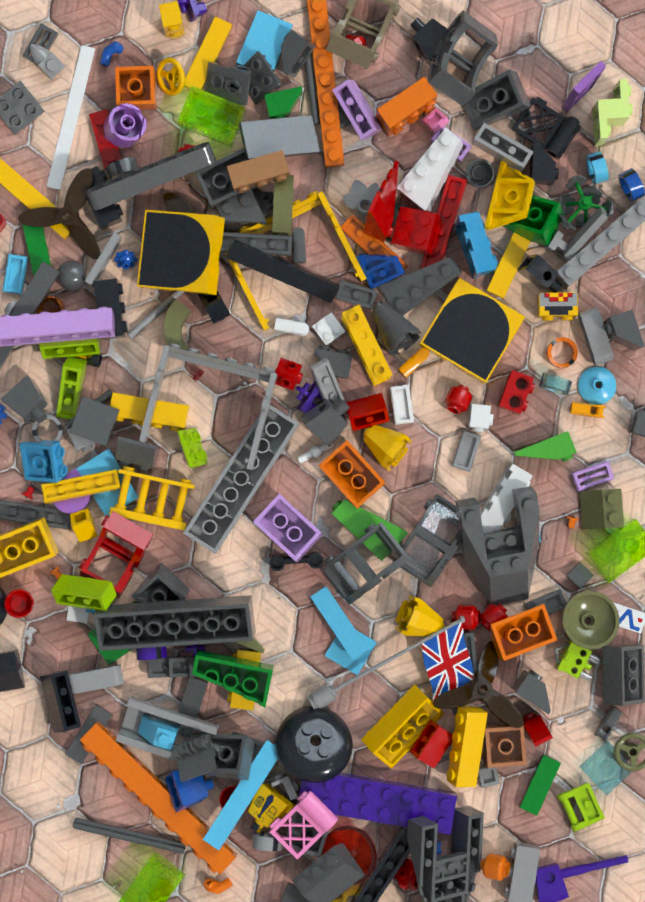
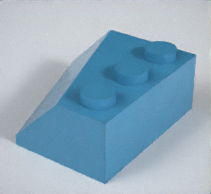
M474 212L458 216L454 227L473 279L495 272L498 262L496 256L492 255L490 249L492 248L491 242L486 236L485 226L480 213Z

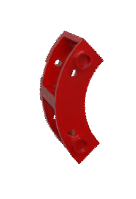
M112 511L110 516L106 515L101 523L103 528L88 559H83L79 569H81V577L104 580L88 570L100 548L127 562L128 566L116 586L113 585L116 597L120 598L134 573L133 567L137 568L144 556L145 548H148L153 534ZM110 532L136 547L135 552L106 537L107 533Z

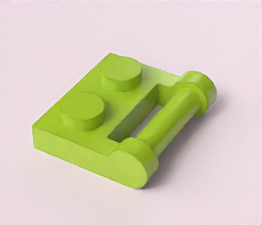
M589 782L557 795L571 822L570 827L573 832L605 818ZM574 796L584 820L578 821L568 798Z

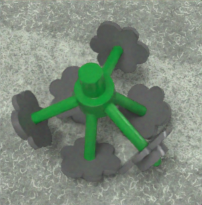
M576 175L570 178L566 187L569 190L577 188L580 196L579 201L571 198L569 193L560 195L558 198L564 215L572 213L574 211L573 207L575 205L578 206L577 210L568 219L559 214L562 218L561 223L563 227L574 230L577 229L576 227L581 229L591 218L590 213H588L589 208H600L598 204H600V198L603 195L602 191L597 190L595 186L585 187L581 190L583 184L587 182V178L582 175ZM607 199L601 207L606 210L607 216L610 217L614 211V203ZM581 210L584 211V215L578 214ZM576 217L577 222L574 225L571 221Z

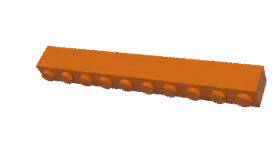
M97 721L80 739L82 747L88 752L92 751L96 755L95 759L101 765L105 764L110 769L109 772L114 778H120L124 782L123 786L129 792L133 791L138 796L137 799L144 806L147 804L152 809L151 813L157 819L161 818L164 820L166 828L172 833L175 831L180 836L179 840L185 846L190 845L194 849L193 853L199 859L203 858L208 863L207 867L215 873L217 871L221 874L236 858L237 853L225 842L220 850L205 842L203 838L210 827L190 808L176 813L168 787L122 743L117 742L116 737L100 722Z

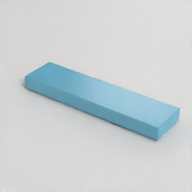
M326 586L311 596V599L353 661L369 651Z

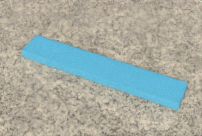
M268 740L265 742L251 764L249 779L239 782L203 838L205 842L217 850L221 849L277 762L278 756L275 744Z

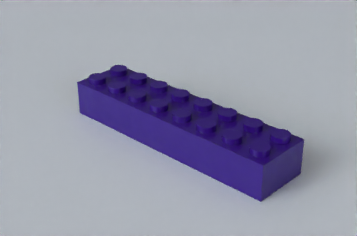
M341 772L325 782L310 783L301 780L299 795L303 791L313 792L335 815L403 827L408 826V819L425 816L438 823V833L451 835L457 799L455 792Z

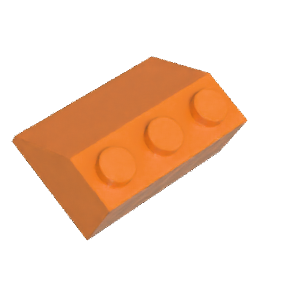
M348 440L318 465L356 508H359L385 484V481Z
M544 604L490 624L492 642L498 658L502 661L557 641Z

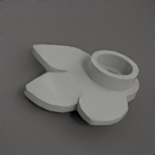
M354 180L351 194L343 195L345 205L350 209H355L360 215L367 216L377 191H380L379 185L373 183L367 188L361 181ZM367 204L369 208L363 210L361 206Z

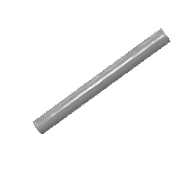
M175 290L127 333L129 337L133 339L185 291Z

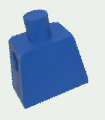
M178 770L172 771L165 777L176 813L200 803L208 797L207 790L214 788L213 780L211 778L203 779L202 775L181 782Z

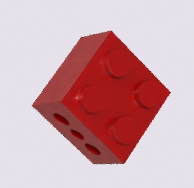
M400 207L391 244L400 250L433 256L442 218L437 213Z

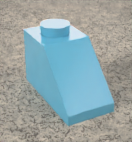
M143 714L138 733L152 745L171 751L180 725Z

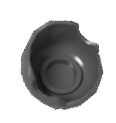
M475 159L466 167L465 176L470 185L483 188L493 181L495 173L490 162L485 159Z
M69 260L63 262L57 269L60 272L57 280L66 291L75 292L80 290L86 283L85 270L77 261Z

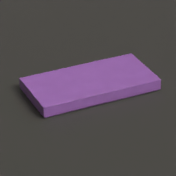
M602 61L572 89L562 106L566 112L595 85L606 68Z

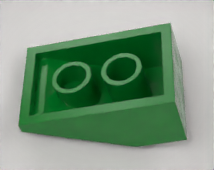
M532 195L527 218L504 225L503 227L531 242L548 246L562 220L559 214L564 216L559 202Z

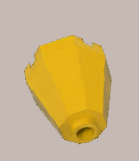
M378 425L368 427L363 433L365 436L364 442L381 466L388 472L392 470L390 466H397L407 453V443L409 445L412 443V440L405 434Z
M412 595L407 597L410 599L409 601L404 600L396 616V622L399 623V627L395 626V630L406 636H429L445 627L441 616L423 600Z

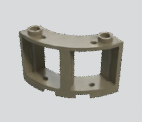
M348 0L345 10L348 12H345L342 20H339L330 37L326 51L368 69L370 64H375L379 53L377 51L393 16H397L401 5H398L400 0H378L390 6L381 29L353 17L352 15L359 0ZM349 27L376 39L372 48H367L343 37L346 28Z

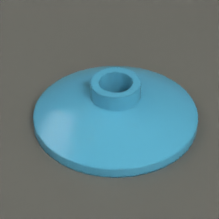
M598 366L591 367L580 376L578 390L581 397L588 403L604 404L614 396L616 380L608 369ZM597 381L602 384L600 389L595 387Z

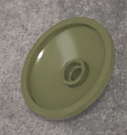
M585 591L576 594L567 602L562 613V625L565 634L575 645L585 649H598L609 644L616 636L619 628V614L615 604L606 595L596 591ZM586 617L590 620L589 624L584 622Z

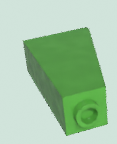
M345 499L343 502L338 500L332 507L334 510L332 514L358 539L366 534L364 530L373 523L376 526L380 522L384 524L398 543L408 534L407 531L363 508H356ZM376 533L363 542L381 561L390 553Z

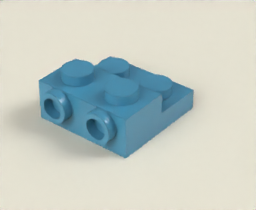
M43 440L40 443L22 442L19 444L25 480L57 483L65 478L67 474V466L63 464L65 450L61 447L60 441Z

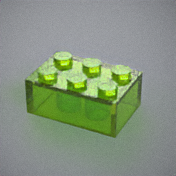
M192 86L177 122L181 128L233 147L240 130L239 123L243 122L246 115V108Z

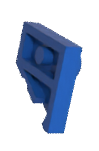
M359 254L355 256L371 289L405 273L397 256Z

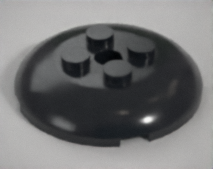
M307 706L293 711L283 720L276 735L275 746L278 759L289 774L305 782L320 783L331 780L345 769L352 755L353 741L347 724L338 714L324 707L314 709L312 706ZM316 738L320 745L313 746L310 740Z

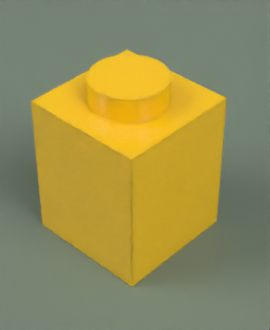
M88 508L70 514L72 528L79 543L98 537L96 524Z

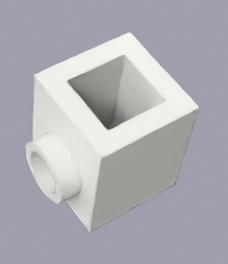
M470 405L468 428H473L472 432L484 433V429L487 430L489 426L493 425V414H490L491 406Z

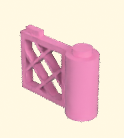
M303 791L297 798L299 802L281 820L277 818L270 825L272 828L270 833L297 860L338 820V817L311 791ZM296 811L303 816V823H292V815ZM281 826L289 827V836H281L277 830ZM292 827H303V837L292 836ZM305 827H314L318 833L314 837H306ZM292 840H303V848L299 852L292 847Z

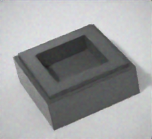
M579 562L566 576L577 587L582 589L594 575Z

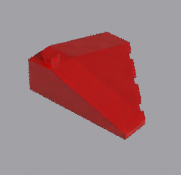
M396 160L393 164V169L391 168L388 172L386 180L384 179L380 186V191H377L372 201L364 228V234L382 242H385L387 237L391 238L394 231L392 224L399 162Z

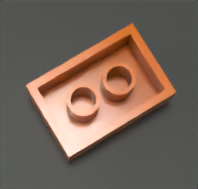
M423 77L378 108L376 118L388 137L392 134L396 136L403 131V126L408 123L410 125L415 123L419 119V115L431 112L435 108L434 105L438 95L427 79Z

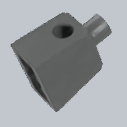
M28 375L0 399L28 422L34 418L38 423H41L47 418L43 409L48 405V402L36 382Z
M343 399L336 406L329 400H325L301 417L304 424L330 447L348 425L347 419L343 414L350 406Z

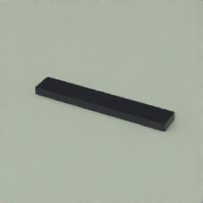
M235 239L226 258L330 303L339 289V284Z

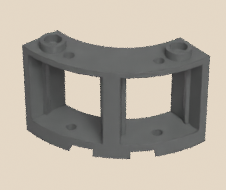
M464 10L447 28L449 33L445 40L439 41L434 52L436 59L434 64H430L428 83L461 106L470 101L475 95V86L479 72L489 55L498 46L496 34ZM467 28L486 41L472 62L454 50L457 41ZM448 61H451L466 72L463 82L447 72Z
M382 522L376 526L373 523L364 530L366 532L365 535L336 557L332 554L324 561L326 565L321 568L349 605L382 582L381 577L385 579L410 559ZM374 533H376L395 558L392 563L378 574L372 570L356 549ZM346 555L367 581L360 587L339 561Z

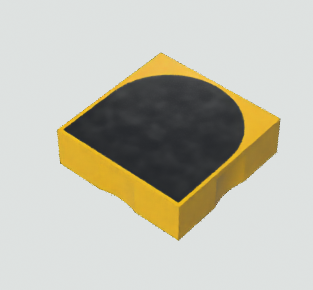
M145 210L137 287L217 295L219 253L222 247L225 218L208 214Z
M459 278L419 346L426 348L438 358L454 364L460 371L485 384L525 319V316Z

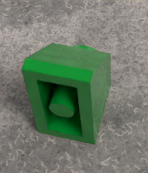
M302 86L265 94L269 119L289 117L303 95Z

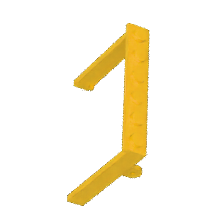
M314 191L308 194V199L302 202L300 199L294 201L292 219L322 205L356 272L355 276L359 278L360 282L366 280L367 278L323 191L320 193ZM273 216L268 219L266 217V224L260 225V223L252 227L247 225L239 229V232L263 234L272 229ZM228 259L263 330L269 329L267 325L269 320L268 318L264 319L237 263Z

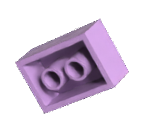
M280 494L253 521L296 562L323 535Z

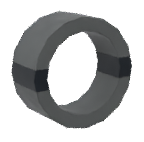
M135 157L117 160L106 167L110 179L139 169Z

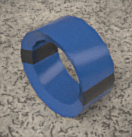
M633 168L618 175L620 186L628 200L632 202L645 195L641 179Z

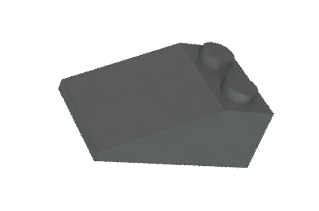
M507 70L475 87V95L464 104L473 130L480 129L483 123L490 125L531 107L518 73L512 70Z
M193 733L192 739L208 733ZM210 734L217 770L204 775L248 780L255 742L247 735Z

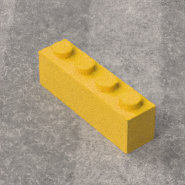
M112 393L110 407L120 410L116 421L124 422L125 419H130L132 424L143 425L150 399ZM158 400L151 427L162 429V425L170 426L172 431L186 429L190 406Z
M478 706L458 707L457 714L455 715L456 723L452 735V749L449 754V769L446 773L447 781L455 787H476L488 714V712Z

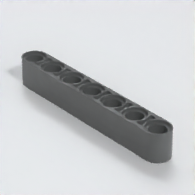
M205 142L88 189L86 195L92 209L99 210L212 165L216 162V158L210 143Z

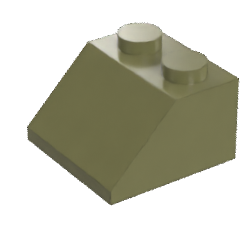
M621 489L579 491L582 530L624 527Z

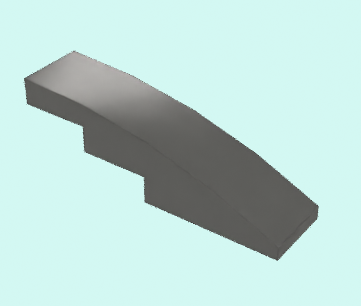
M166 657L147 660V678L198 677L192 674L195 657Z

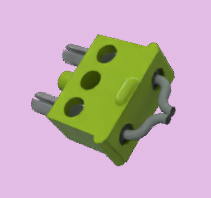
M570 639L567 643L562 644L559 648L556 647L554 650L557 662L555 669L564 671L577 679L581 677L590 681L589 678H592V676L583 671V669L589 671L592 667L587 661L590 660L596 664H599L598 661H601L600 658L591 654L592 651L575 645ZM565 646L563 652L561 653L558 659L559 653L557 650H561Z

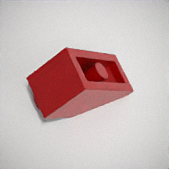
M530 712L523 716L524 729L535 747L553 738L538 712L535 714Z

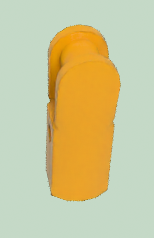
M426 348L419 349L398 369L399 372L407 378L428 358L429 351Z
M572 401L570 414L604 418L603 410L606 409V406ZM591 407L596 408L595 414H590Z

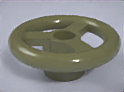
M627 733L617 740L614 747V757L620 767L627 771H639L645 768V759L637 765V756L645 748V736L639 733ZM631 738L642 741L638 745L631 742L626 745L623 744L624 741ZM634 748L635 753L631 755L629 752ZM620 749L623 750L626 757L630 758L631 765L623 762L620 757Z

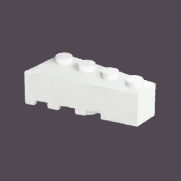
M445 128L397 186L400 193L421 210L431 212V208L448 178L450 169L453 167L464 145L461 139Z
M514 464L507 466L480 512L483 533L500 530L503 523L507 524L511 517L510 512L515 507L512 490L528 487L533 475Z

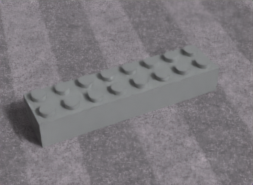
M271 405L267 414L254 469H246L248 463L245 460L246 458L249 459L260 414L183 532L215 554L220 550L300 425Z

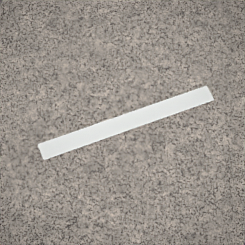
M81 46L47 187L61 189L95 48Z

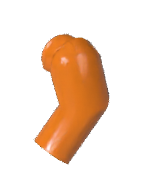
M229 877L221 882L208 878L204 881L203 885L207 891L220 894L232 887L233 883Z

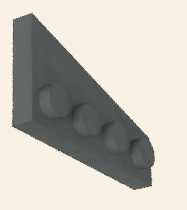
M449 257L382 284L379 288L393 308L404 316L463 272L454 259Z

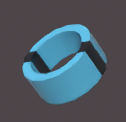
M598 151L586 155V166L592 183L595 185L608 181V168L603 154Z

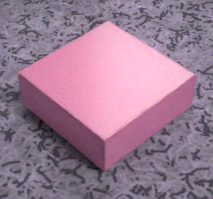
M437 108L422 119L423 123L434 134L449 122L448 118Z

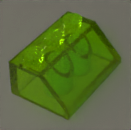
M630 519L624 524V527L618 528L586 552L608 583L645 557V530L637 519Z
M154 852L118 902H166L186 874Z

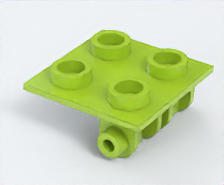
M191 428L177 431L189 468L193 469L208 464L206 460L207 454L202 447L201 436L197 429Z

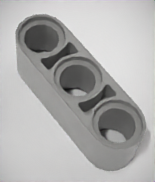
M598 308L578 313L579 322L593 364L596 366L614 360Z
M121 664L68 674L73 694L124 684Z

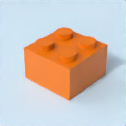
M154 66L115 67L116 106L128 103L137 106L140 110L157 109L156 71Z

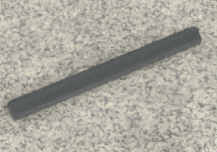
M78 817L73 822V828L180 854H184L186 846L181 841Z

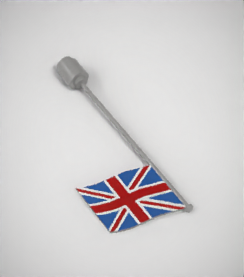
M459 616L460 619L335 688L333 685L329 686L326 683L315 689L308 695L314 709H321L336 701L335 696L338 695L337 691L421 644L424 665L432 686L433 701L442 693L459 688L473 680L474 674L464 639L462 622H465V618Z

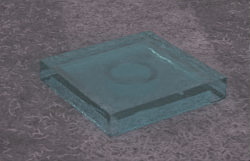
M608 740L579 766L606 796L633 772L627 771L618 765L614 757V746ZM620 754V757H621V759L623 760V762H625L626 764L630 765V764L626 761V759Z

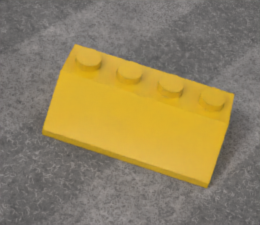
M414 684L366 733L361 741L375 756L392 769L411 749L429 720L437 722L445 713L441 709L435 708L433 701Z

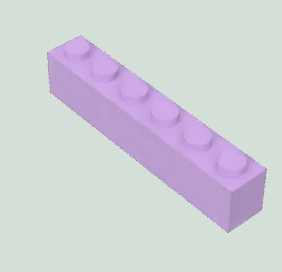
M99 307L98 309L91 310L82 308L78 311L61 310L56 313L41 312L40 314L32 315L23 313L20 316L3 315L0 317V347L115 337L114 313L112 308Z

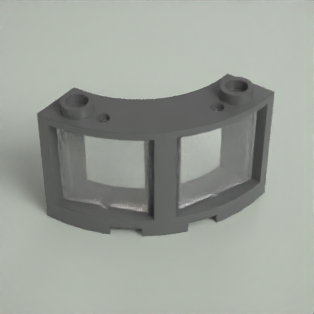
M436 494L433 500L428 499L423 507L426 510L404 544H399L410 558L400 568L429 587L437 580L461 543L456 506Z

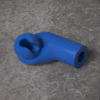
M113 41L103 49L100 65L109 67L111 56L114 53L121 54L123 45Z

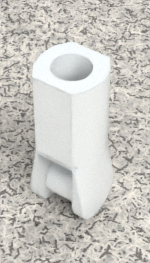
M276 318L274 331L306 336L309 333V326L302 322Z

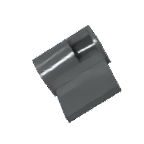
M208 62L205 92L224 98V101L239 106H246L250 88L251 68L238 65L228 68Z

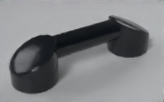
M313 551L296 562L290 556L284 557L282 554H275L270 558L269 565L274 571L282 570L285 564L308 563L311 568L317 569L322 566L323 557L319 552Z

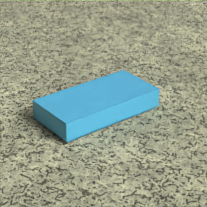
M8 255L3 292L23 294L28 257Z

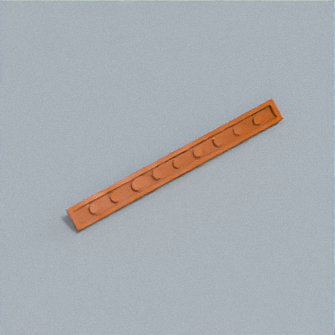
M307 0L311 42L316 45L312 52L325 168L344 166L338 102L332 91L336 88L333 57L331 52L326 51L330 40L326 0Z

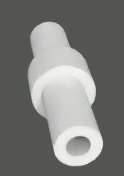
M325 443L320 446L316 445L310 448V451L297 458L301 464L313 457L321 456V453L335 446L332 444L328 447Z

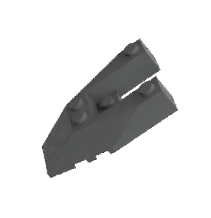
M531 486L512 490L517 526L483 533L480 507L477 500L473 497L455 501L463 555L489 604H505L525 600L529 597L540 542L538 498L536 491Z
M471 806L455 809L452 854L436 857L438 823L425 816L408 819L407 841L422 902H468L471 892H474L476 887L474 883L476 874L480 872L483 812Z

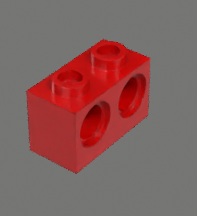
M511 370L497 407L520 415L522 411L525 412L529 401H526L528 393L532 394L535 383H532L534 378ZM518 379H522L525 382L524 389L516 387ZM511 397L518 399L519 404L517 407L510 406L509 400Z

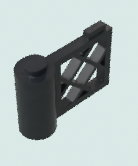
M532 97L529 102L531 107L533 104L541 109L542 114L531 117V107L524 110L513 126L512 131L532 143L538 142L551 157L560 159L581 128L580 122L573 116L564 117L546 106L547 102L540 97L536 99ZM554 116L558 121L555 125L547 126L545 117ZM543 118L544 127L534 129L532 120ZM529 121L531 130L523 132L518 129L522 122ZM546 131L547 137L543 143L538 141L535 133Z

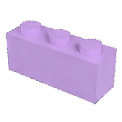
M346 80L332 90L361 140L369 139L383 130L355 80Z

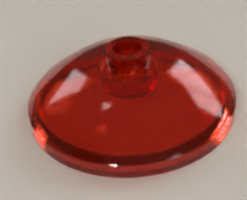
M346 825L332 830L326 837L321 856L333 846L343 843L365 874L364 877L353 885L365 881L374 871L377 860L376 849L372 839L365 831L355 826ZM352 850L356 852V856H353Z

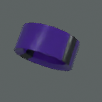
M167 646L136 648L137 660H153L167 657Z

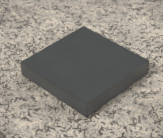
M82 397L70 433L107 446L120 410Z

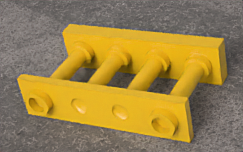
M360 305L342 312L343 317L341 319L373 386L391 379L390 376L393 374Z
M123 466V470L119 469L118 473L124 474L120 494L115 507H110L109 515L114 511L127 519L185 531L186 523L183 522L182 513L188 488L194 489L195 485H191L190 480L180 478V482L144 475L135 473V468ZM131 476L143 478L137 506L134 508V511L126 510L127 506H125ZM150 480L162 482L156 510L153 512V515L145 514L146 510H144ZM169 484L180 486L175 514L171 519L164 518L163 514Z

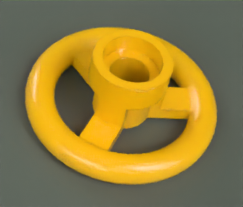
M171 57L162 59L157 67L158 84L161 90L169 96L178 95L185 84V73L181 64ZM167 63L174 65L171 71L163 70ZM162 77L166 78L169 82L171 90L166 87Z

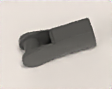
M296 228L292 235L294 264L306 263L305 232L302 228Z
M612 706L595 730L594 735L600 736L602 741L605 742L623 712ZM605 724L609 726L607 731L602 729Z

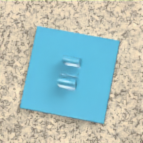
M359 631L357 633L369 651L355 661L351 659L337 636L325 654V657L356 675L359 674L377 643Z

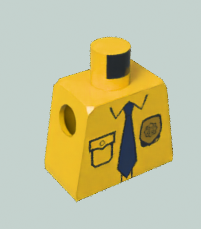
M262 783L248 809V812L256 818L250 826L251 829L260 833L264 826L271 828L270 825L277 818L281 820L295 805L270 784Z

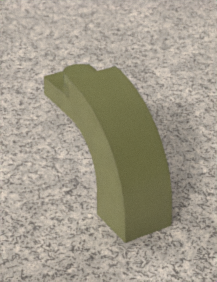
M294 175L288 176L282 182L274 180L272 235L291 236Z
M176 299L170 305L164 318V337L168 346L170 343L180 345V349L188 351L190 347L185 344L182 338V328L192 311Z

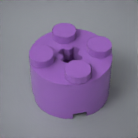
M128 103L121 104L115 107L104 121L105 139L117 147H132L144 134L147 122L137 106Z

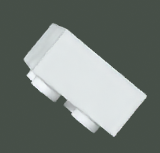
M332 312L312 326L325 346H328L345 333V330Z

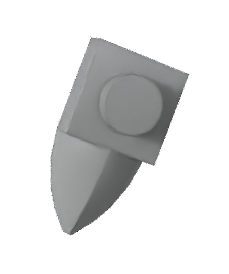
M30 45L33 60L48 78L52 80L65 65L53 52L40 45Z

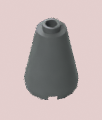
M379 302L373 307L372 316L391 356L400 354L398 350L402 348L407 350L420 338L418 334L422 332L387 302Z

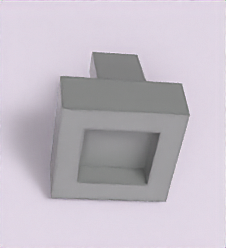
M555 231L549 245L543 246V248L548 252L555 251V249L561 252L566 250L568 244L561 240L564 234L560 231Z

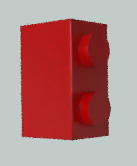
M382 393L346 402L350 406L347 414L352 431L390 421Z
M430 719L409 752L420 761L435 768L447 748L452 744L453 734Z

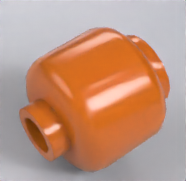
M489 853L485 859L482 858L480 870H483L485 878L502 881L509 875L510 862L507 861L505 856Z

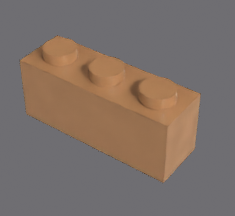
M283 150L227 166L234 192L238 191L239 193L247 192L250 190V187L257 186V188L265 187L268 185V182L274 180L282 182L290 176Z

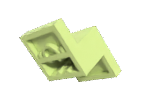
M619 79L613 88L614 99L597 100L592 108L594 146H602L608 139V136L611 135V126H623L633 113L632 104H629L631 85H628L627 79Z

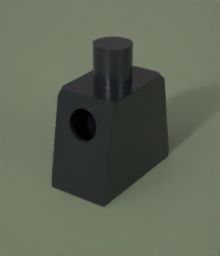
M416 18L410 25L417 32L413 36L412 41L430 66L436 59L434 52L439 41H444L449 31L433 18L427 24Z
M538 254L527 256L517 269L521 275L539 289L549 288L554 293H557L562 287V284L556 280L559 273Z

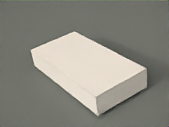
M409 384L390 387L395 425L414 423Z

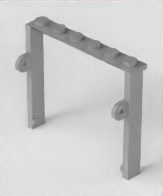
M170 343L169 346L164 345L139 441L147 443V439L150 437L149 431L169 357L268 382L249 459L246 458L245 460L248 463L246 469L253 470L278 377L274 373V369L263 367V370L257 369L255 364L245 362L244 365L237 364V360L228 357L225 360L218 359L216 354L207 352V355L199 354V350L188 348V351L182 350L180 345Z

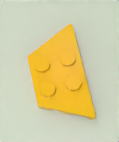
M504 161L500 163L485 223L486 230H492L527 218L535 182L529 176L523 175L519 170L509 167Z

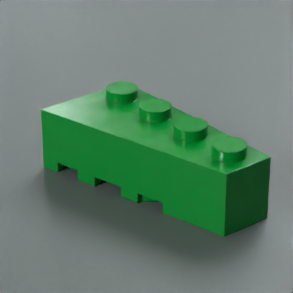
M198 650L192 674L266 708L274 665Z

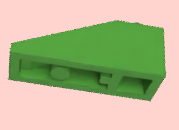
M567 431L515 451L513 456L549 460L561 459L564 462L572 459V454L577 452Z

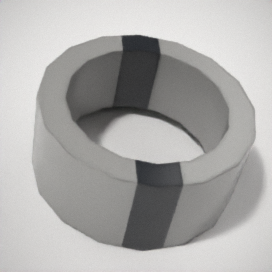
M47 415L45 420H53L58 426V435L52 441H61L64 436L62 422L54 416ZM35 421L32 426V434L34 439L40 443L43 441L38 435L40 423Z
M253 832L252 848L261 851L282 850V844L270 832Z

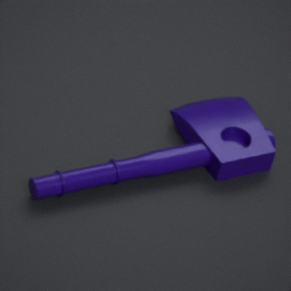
M627 855L616 856L615 858L560 869L557 863L537 867L535 885L537 886L539 902H557L566 899L569 895L563 878L629 863Z

